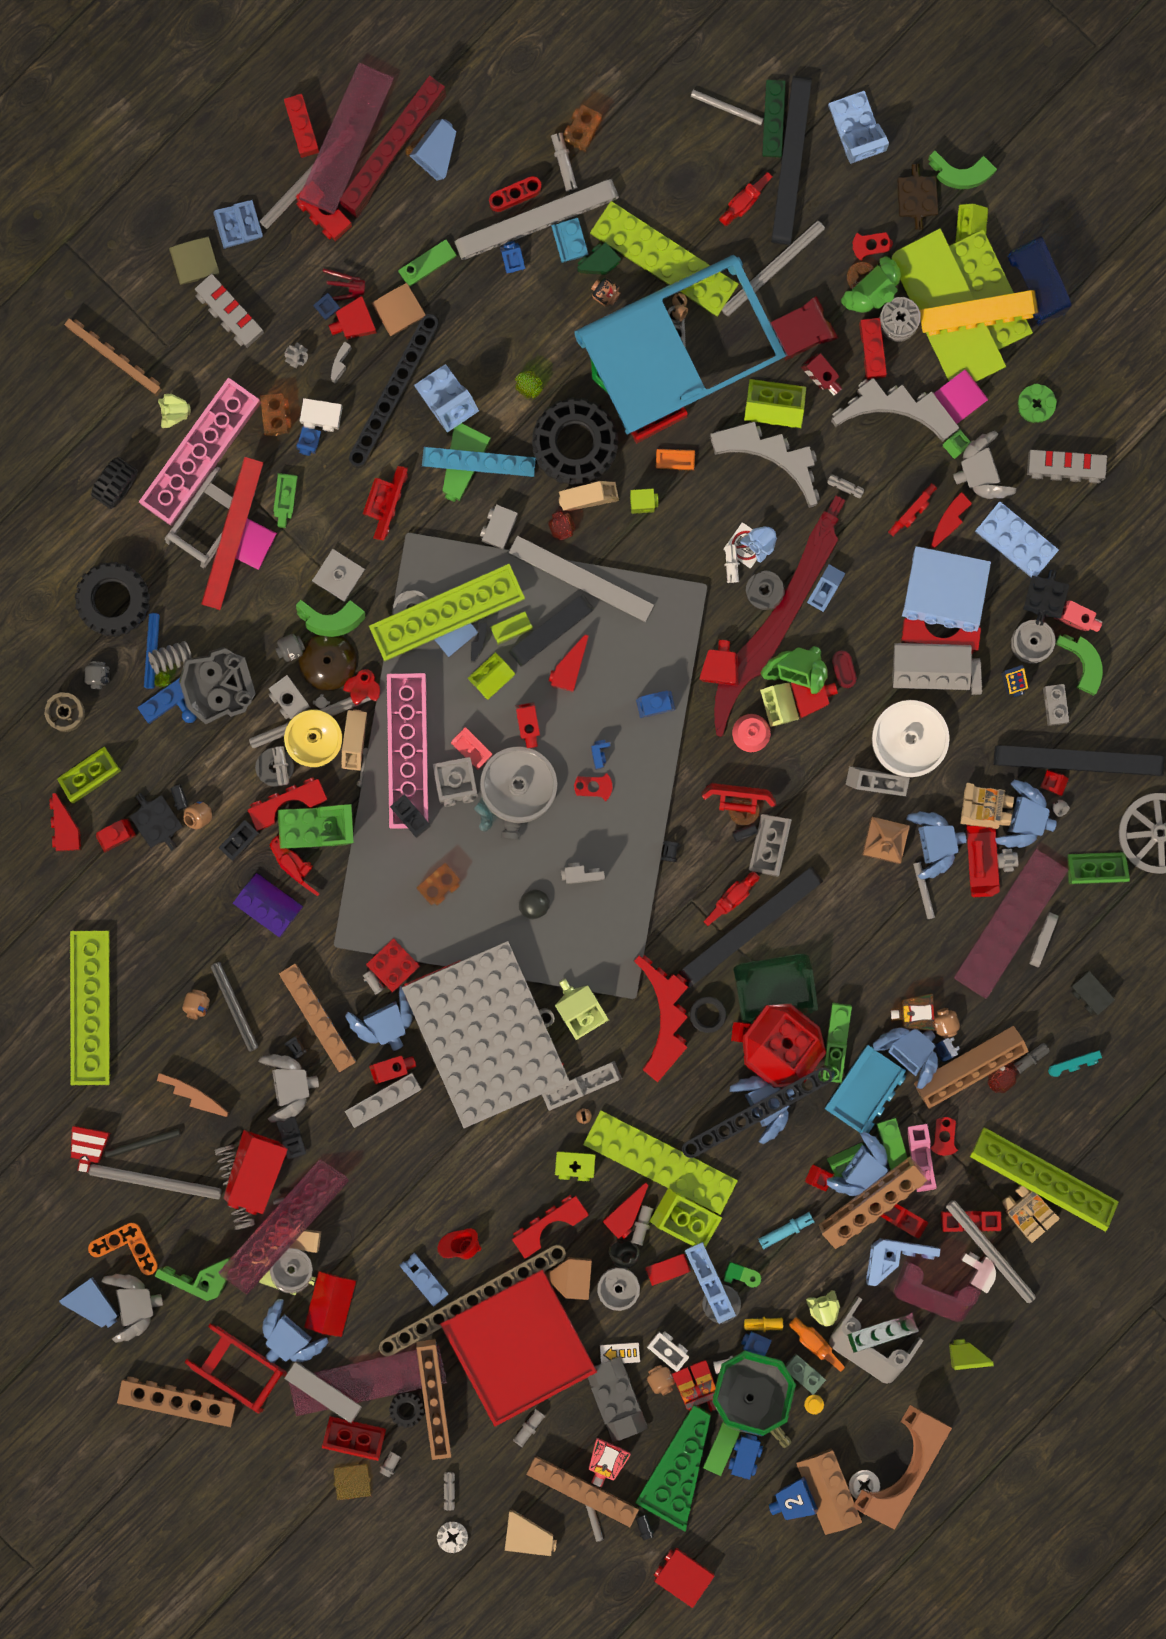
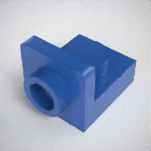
M515 242L503 244L504 246L500 247L506 273L525 269L519 244Z
M302 427L300 438L296 445V448L300 450L299 453L310 456L311 453L316 454L321 431Z
M605 740L594 742V746H591L595 770L603 768V764L606 763L604 752L600 753V749L611 747L610 742L606 743Z
M750 1331L749 1335L745 1333L741 1344L744 1345L743 1350L765 1356L772 1340Z

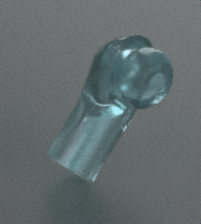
M478 803L474 810L481 816L480 830L486 832L493 825L492 813L483 804Z

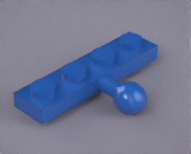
M179 679L137 707L148 724L176 705L181 709L182 718L185 722L193 723L197 719V716L186 707Z

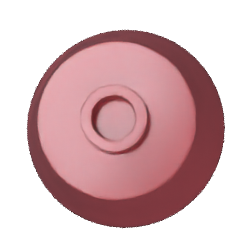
M747 714L740 717L735 722L732 730L735 744L746 752H757L763 749L768 744L771 735L767 721L756 714Z

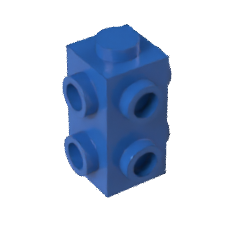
M746 1433V1436L741 1435V1438L736 1440L734 1445L736 1455L735 1458L731 1457L728 1469H731L732 1475L749 1480L751 1475L755 1476L757 1465L754 1463L756 1457H760L763 1446H760L761 1442L757 1440V1436Z

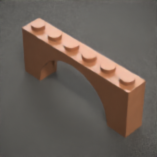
M911 1405L901 1420L907 1426L913 1438V1456L908 1469L894 1485L885 1490L869 1492L862 1489L853 1505L854 1508L893 1529L900 1522L952 1429L938 1419Z

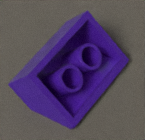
M258 873L254 875L233 902L235 906L280 938L303 908L302 905Z

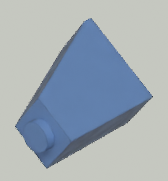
M445 119L436 120L409 155L436 180H442L446 177L456 131L452 128L453 125Z
M93 1277L60 1300L62 1305L100 1327L106 1325L109 1328L117 1322L116 1317L119 1316Z

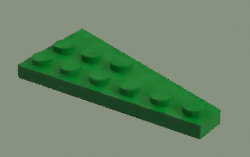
M693 1404L635 1501L639 1506L683 1531H686L711 1416V1413Z

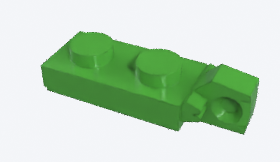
M278 473L274 517H278L277 526L280 528H286L287 518H292L298 478L296 475Z

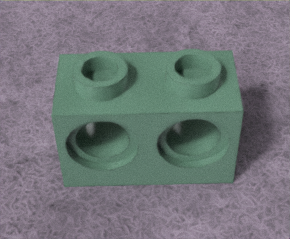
M796 1353L785 1365L790 1375L813 1395L826 1381L822 1375Z

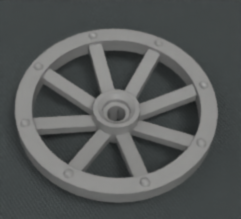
M1165 793L1145 795L1134 801L1124 812L1119 825V842L1128 860L1139 869L1156 874L1166 873L1164 853L1166 822L1162 824L1160 800L1166 801ZM1153 801L1156 825L1136 809L1146 802ZM1131 815H1134L1151 829L1144 832L1126 833ZM1157 830L1163 831L1162 837L1157 836ZM1151 837V840L1135 856L1129 848L1127 839ZM1155 843H1158L1159 867L1140 861Z

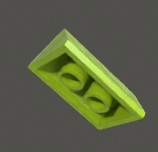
M103 747L57 778L69 801L75 803L121 772L107 749Z

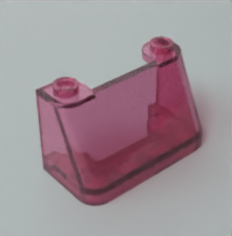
M905 1260L894 1287V1293L898 1299L956 1322L963 1321L978 1300L981 1292L979 1289L967 1285V1287L960 1291L955 1290L952 1297L921 1285L924 1276L922 1269L914 1265V1263Z

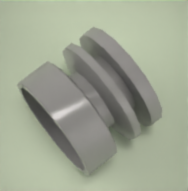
M896 297L891 302L886 303L879 316L882 334L892 341L901 342L913 336L920 323L921 313L918 306L912 300L905 297ZM897 314H899V316L904 315L903 322L901 320H896L898 316Z

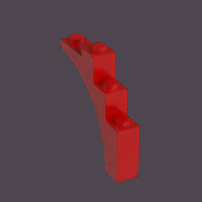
M637 955L633 961L645 972L652 983L660 1009V1030L657 1043L650 1058L642 1068L643 1071L658 1082L687 1048L685 1045L686 1040L679 1034L676 1036L673 1034L687 1019V1015H685L687 1011L679 1004L675 1006L674 1003L688 986L685 984L687 980L680 974L677 976L672 974L667 979L665 977L668 974L659 967L657 970L652 967L651 964L653 962L648 957Z

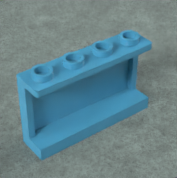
M866 1045L824 1109L859 1133L864 1131L869 1133L874 1126L872 1121L875 1116L880 1117L885 1109L883 1105L886 1100L890 1102L895 1095L894 1088L896 1085H901L905 1080L906 1075L904 1073L906 1070L884 1057L869 1045Z

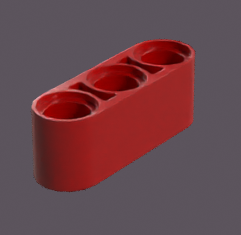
M532 176L492 193L489 198L490 208L495 212H501L536 197L541 192V181L537 177ZM530 183H536L538 188L535 191H530L527 186ZM513 190H518L521 195L515 199L510 196V193ZM495 198L503 200L500 206H495L492 202Z

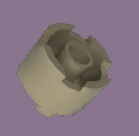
M60 692L53 695L47 701L44 715L47 722L53 728L61 732H70L82 724L85 718V708L76 696ZM63 708L69 709L68 716H61L60 713H62L61 710Z

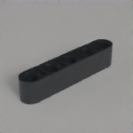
M581 594L514 646L509 653L520 667L589 615L594 610L593 606Z

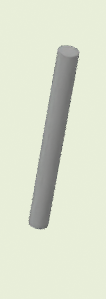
M693 90L690 96L758 125H761L764 118L696 90Z

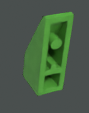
M896 1118L876 1123L882 1145L887 1152L890 1171L907 1159Z

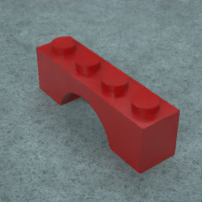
M905 618L903 620L901 643L971 645V655H973V652H977L979 648L981 628L973 632H967L959 628L958 632L949 638H938L927 630L923 620H909Z
M314 777L303 781V786L298 788L296 785L285 789L287 793L282 795L276 793L269 796V800L264 803L260 800L251 804L248 812L256 830L260 831L276 824L277 811L286 802L301 801L310 808L327 802L328 799L320 780H315Z
M571 1195L561 1201L562 1205L558 1208L553 1206L545 1212L547 1215L542 1219L538 1216L529 1222L531 1226L526 1230L522 1227L513 1233L515 1237L512 1240L524 1258H527L541 1248L540 1235L549 1223L564 1221L574 1226L589 1216L576 1195L573 1198Z

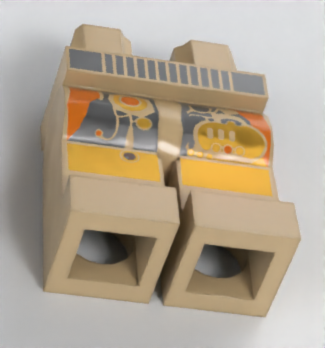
M967 783L964 791L960 824L993 827L994 829H998L999 825L1010 826L1012 813L1002 812V808L1012 809L1014 797L1004 795L1005 790L975 787L974 784Z
M1020 1185L1015 1191L1021 1198L1015 1202L1009 1195L1002 1203L1006 1208L1005 1212L1029 1242L1033 1243L1045 1231L1032 1216L1046 1230L1060 1218L1036 1193Z

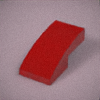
M685 1254L645 1267L652 1286L691 1272Z

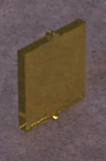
M367 1464L334 1468V1486H336L337 1500L371 1496L369 1483L371 1478H369Z

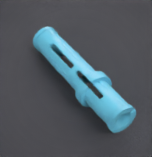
M807 1212L795 1220L791 1219L789 1223L758 1238L762 1248L765 1249L795 1232L796 1234L799 1233V1230L815 1222L811 1214Z

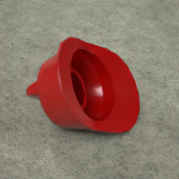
M472 1228L448 1233L439 1241L437 1246L440 1256L444 1258L459 1257L465 1260L472 1258L482 1248L477 1240L478 1233Z

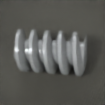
M182 641L180 644L169 645L166 649L162 647L159 651L155 649L152 653L148 652V657L152 669L156 674H159L160 667L163 672H166V666L168 665L170 670H172L173 663L179 668L181 666L180 661L184 664L185 659L191 658V652L188 644Z

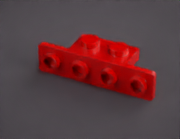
M397 467L392 483L379 478L374 479L363 511L364 515L379 520L374 539L384 540L389 533V524L395 515V506L401 497V488L408 476V468Z

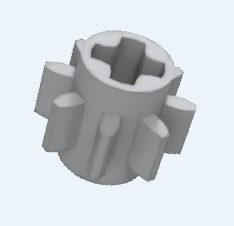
M296 343L295 346L289 345L285 351V362L294 368H297L298 365L303 366L308 359V354L306 353L308 349L299 343Z
M1012 848L1002 849V854H997L998 868H1003L1004 872L1014 871L1013 867H1018L1017 852L1012 853Z

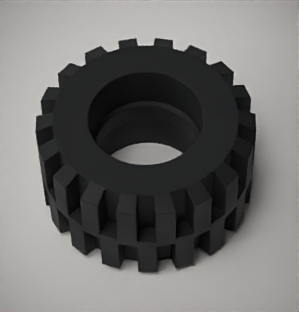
M120 457L114 458L96 480L91 496L109 509H113L123 500L132 487L138 470Z

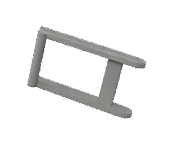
M216 467L209 474L165 537L168 545L172 541L201 561L200 567L203 569L204 567L206 568L215 555L221 534L206 555L176 534L205 493L229 509L232 497L212 484L221 470L219 467Z

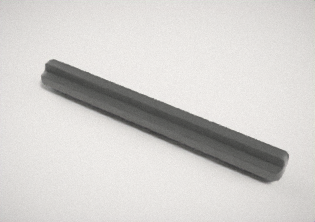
M220 962L211 965V969L248 1051H254L258 1048L257 1042Z

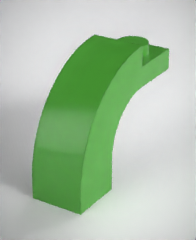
M936 151L928 158L930 161L929 165L935 171H940L936 178L943 184L956 189L977 187L990 179L997 170L984 156L968 169H956L950 166Z
M302 600L296 605L297 615L306 621V628L321 636L335 637L344 635L354 630L365 619V611L351 600L342 610L333 615L319 614Z
M1066 634L1063 636L1059 635L1055 644L1075 653L1082 662L1083 673L1076 688L1093 696L1096 695L1103 674L1102 662L1098 652L1090 642L1081 636L1075 643L1073 642L1074 638Z

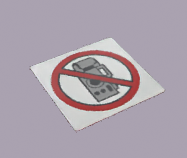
M741 523L727 545H736L737 560L751 568L757 560L756 553L749 546L741 544L740 541L749 535L748 533L753 529Z

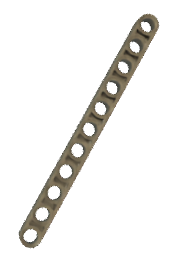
M559 1244L553 1245L384 1338L379 1345L380 1352L384 1356H391L442 1328L440 1324L434 1322V1315L442 1314L444 1321L455 1316L450 1310L452 1305H459L461 1312L474 1306L467 1302V1298L470 1295H475L478 1298V1303L491 1297L484 1293L486 1286H493L495 1288L494 1295L508 1288L501 1284V1279L505 1276L512 1279V1284L510 1285L512 1286L542 1269L545 1271L560 1263L566 1256L565 1248ZM555 1248H559L563 1252L562 1257L559 1259L553 1258L551 1254ZM539 1257L546 1261V1265L543 1268H538L535 1265V1260ZM526 1267L529 1270L528 1276L520 1277L518 1269ZM419 1323L426 1324L427 1331L425 1333L417 1331ZM403 1332L410 1335V1341L407 1343L400 1340V1334ZM385 1342L393 1344L391 1352H386L383 1349Z

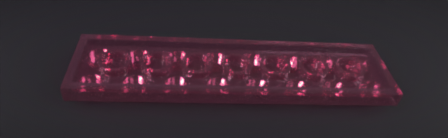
M358 63L299 196V200L335 214L340 202L339 199L346 189L392 85L393 77Z
M1035 849L954 976V979L987 999L1068 869Z
M319 1160L218 1272L219 1275L245 1294H248L349 1181L348 1178L324 1161Z
M436 1345L441 1383L445 1384L447 1379L439 1345ZM417 1350L313 1372L356 1403L422 1389ZM289 1382L296 1416L329 1409Z

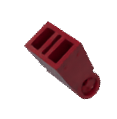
M817 296L812 298L803 307L770 323L786 355L784 357L786 361L818 344L838 339L832 325L823 316V307Z

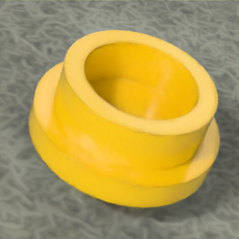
M810 1395L805 1400V1409L811 1414H818L823 1410L824 1402L820 1396Z

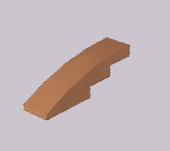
M159 1073L157 1081L175 1086L173 1094L192 1099L190 1107L228 1117V1111L199 1089L179 1079Z

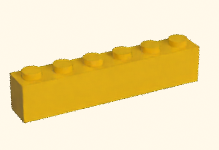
M1035 290L919 311L921 313L923 333L929 332V336L940 334V330L947 329L948 333L959 331L958 327L966 326V329L977 328L979 323L989 326L995 325L996 320L1003 319V323L1015 321L1014 317L1022 316V320L1034 318L1033 314L1038 313Z

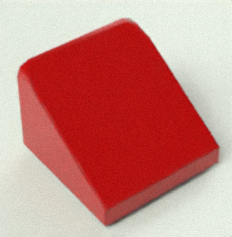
M1047 770L1040 788L1062 796L1068 778Z
M812 1165L805 1182L826 1192L828 1189L827 1179L832 1178L834 1174Z

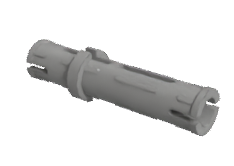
M563 133L554 134L551 136L555 148L554 155L558 159L566 192L575 190L577 186L568 157L569 149H566Z

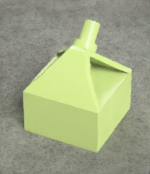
M566 979L559 982L563 988L564 996L555 1007L576 1040L609 1020L588 985L574 989Z

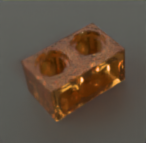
M581 105L580 109H575L572 116L574 121L571 126H567L563 135L566 136V143L586 152L602 120V114ZM589 115L592 120L589 123H584L581 121V117ZM575 132H581L583 138L575 140L572 135Z
M283 393L260 396L265 436L288 434V428H291L290 417L286 416V409H289L288 398H284ZM274 400L280 402V407L276 410L270 408V404ZM276 419H280L283 422L282 426L278 429L272 427V423Z
M444 863L422 882L417 889L431 906L433 904L438 906L446 899L444 895L448 891L453 893L460 887L458 883L461 880ZM445 874H450L453 878L452 883L449 885L442 883V876ZM432 886L438 889L437 896L433 898L427 894L428 888Z

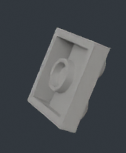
M470 757L433 764L440 805L444 804L445 807L454 806L456 801L463 800V803L475 801L474 798H477L478 794Z
M570 863L567 868H561L562 881L566 880V884L605 880L604 871L600 872V868L588 869V873H585L584 866H580V863Z

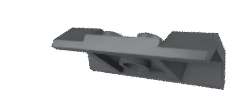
M621 1356L594 1366L597 1372L589 1376L588 1380L612 1442L622 1440L648 1429Z

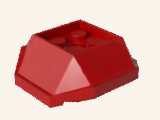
M791 1004L764 1006L742 1036L744 1064L773 1088L787 1086L813 1072L826 1054L820 1027ZM783 1040H786L789 1043L788 1049L783 1047Z

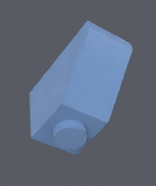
M828 565L807 603L824 612L845 573Z

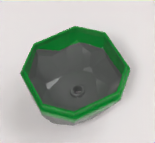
M743 1351L721 1364L712 1402L726 1427L764 1436L788 1421L796 1383L781 1360ZM747 1395L752 1396L753 1400H752V1401H748V1400L746 1399V1396H747Z

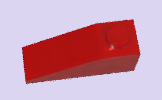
M584 635L556 666L555 671L551 670L549 681L552 682V687L574 692L589 635Z
M646 1182L603 1220V1223L618 1239L621 1236L624 1239L632 1232L630 1228L634 1224L648 1188Z

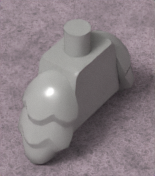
M995 431L982 434L976 440L969 443L963 454L964 461L961 462L963 471L953 474L956 484L967 481L969 488H973L977 495L987 499L1005 498L1015 494L1017 489L1008 486H997V484H1001L991 450L986 448L998 436V433Z
M272 1054L260 1057L258 1062L279 1068L272 1070L278 1106L285 1105L273 1113L268 1120L271 1123L277 1121L284 1122L290 1117H295L305 1107L306 1097H309L308 1089L319 1087L318 1077H306V1071L302 1070L301 1065L289 1056Z
M114 1274L103 1277V1283L126 1288L116 1289L122 1326L127 1327L116 1334L112 1340L117 1343L129 1341L135 1336H140L151 1322L150 1317L153 1316L152 1307L163 1305L161 1294L150 1296L149 1289L145 1288L144 1283L132 1275Z

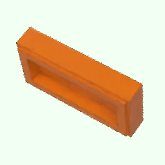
M657 449L656 469L694 470L695 450Z

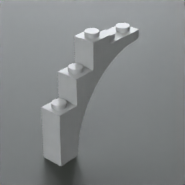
M874 378L870 381L866 379L858 385L860 388L857 391L860 398L858 399L856 396L848 402L849 406L846 409H838L832 414L834 418L831 420L834 426L837 427L848 419L862 414L891 412L908 416L921 422L932 430L942 442L959 429L958 425L932 392L928 395L924 392L917 398L918 402L916 403L903 385L899 388L894 386L887 392L889 394L887 396Z
M755 422L710 434L715 455L728 452H742L768 459L784 469L796 481L805 496L809 508L817 506V501L820 500L817 489L813 490V473L808 471V468L814 467V462L817 459L814 450L811 451L810 447L787 452L789 449L787 438L783 439L782 434L760 440L759 437H762L760 426H756Z

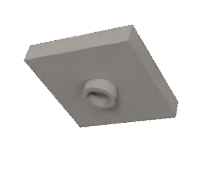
M332 549L312 582L345 602L365 569Z

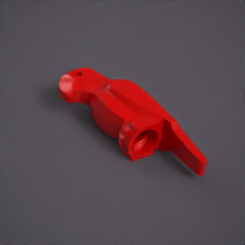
M767 172L754 185L749 183L744 190L728 203L729 208L719 218V221L724 226H728L735 218L744 216L760 197L761 190L773 176Z
M279 835L274 837L270 843V848L280 867L306 889L319 896L320 894L302 879L312 869L311 863L303 862L298 854L288 848L280 849Z
M752 871L744 880L736 881L716 903V908L706 918L704 923L709 926L722 914H728L750 895L749 890L759 881L760 876L755 871Z

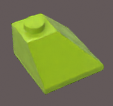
M965 1339L953 1340L954 1343L949 1344L951 1365L954 1370L994 1366L993 1361L972 1344L965 1342Z

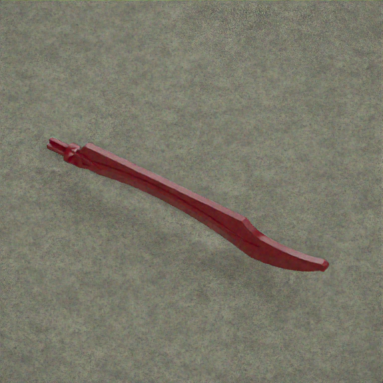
M835 496L827 512L823 511L815 525L782 601L776 606L756 634L737 653L739 685L718 684L714 708L715 728L718 737L724 735L731 710L742 690L752 679L761 675L764 666L775 655L835 548L838 538L835 535L834 527L839 520L837 516L845 503V500L841 497Z

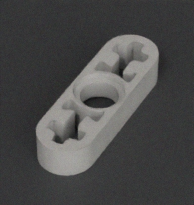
M1048 913L1031 956L1030 965L1040 966L1057 923L1058 915Z

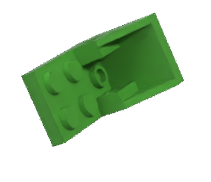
M351 804L309 809L278 810L280 849L340 846L354 843Z
M229 1257L199 1272L195 1283L192 1282L193 1278L183 1274L180 1276L175 1274L176 1270L169 1266L159 1268L155 1277L209 1301L221 1295L237 1260ZM204 1280L208 1282V1286L203 1284Z

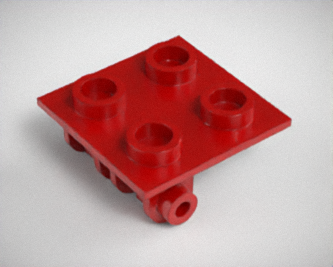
M394 938L366 964L391 992L396 990L420 967Z

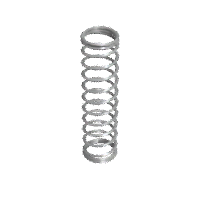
M234 1144L214 1150L216 1153L215 1155L231 1154L227 1157L218 1160V1163L231 1162L235 1160L224 1159L234 1156L237 1152L221 1153L226 1150L235 1148ZM232 1162V1163H230V1164H227V1165L221 1167L219 1170H229V1169H232V1167H229V1168H225V1167L234 1164V1162ZM231 1171L226 1174H223L221 1177H230V1175L228 1174H231ZM241 1208V1209H239V1210H236V1211L232 1212L231 1214H232V1215H238V1214H246V1213H248V1212H239V1211H241V1210L246 1209V1208ZM250 1213L233 1221L234 1223L250 1221L236 1225V1230L255 1225L254 1219L240 1220L251 1215Z

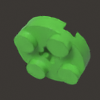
M1034 384L1026 387L1019 395L1018 410L1020 415L1029 422H1044L1053 415L1057 401L1054 393L1048 387ZM1032 400H1041L1040 404L1042 407L1033 408L1034 403Z

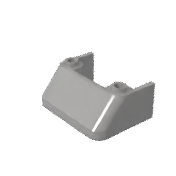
M856 1296L830 1335L829 1344L832 1349L881 1382L891 1383L908 1365L924 1340L918 1336L908 1352L897 1349L891 1353L889 1358H886L873 1348L853 1353L847 1335L861 1329L860 1322L852 1316L862 1301L859 1296Z

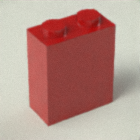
M675 1548L674 1551L670 1549L664 1558L666 1562L663 1567L659 1565L653 1574L655 1576L654 1582L693 1608L714 1578V1573L678 1548Z

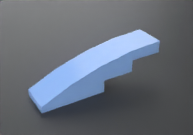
M703 1243L685 1250L717 1322L720 1324L735 1317L736 1314Z

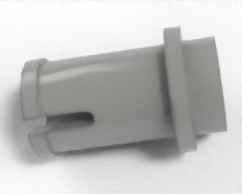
M371 970L363 975L365 978L363 980L367 981L375 995L385 989V986H383L379 978Z
M390 1451L384 1465L380 1466V1473L387 1477H390L391 1474L393 1475V1470L401 1457Z

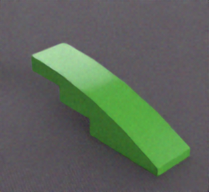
M722 1421L703 1466L704 1469L719 1476L722 1475L740 1431L726 1427Z

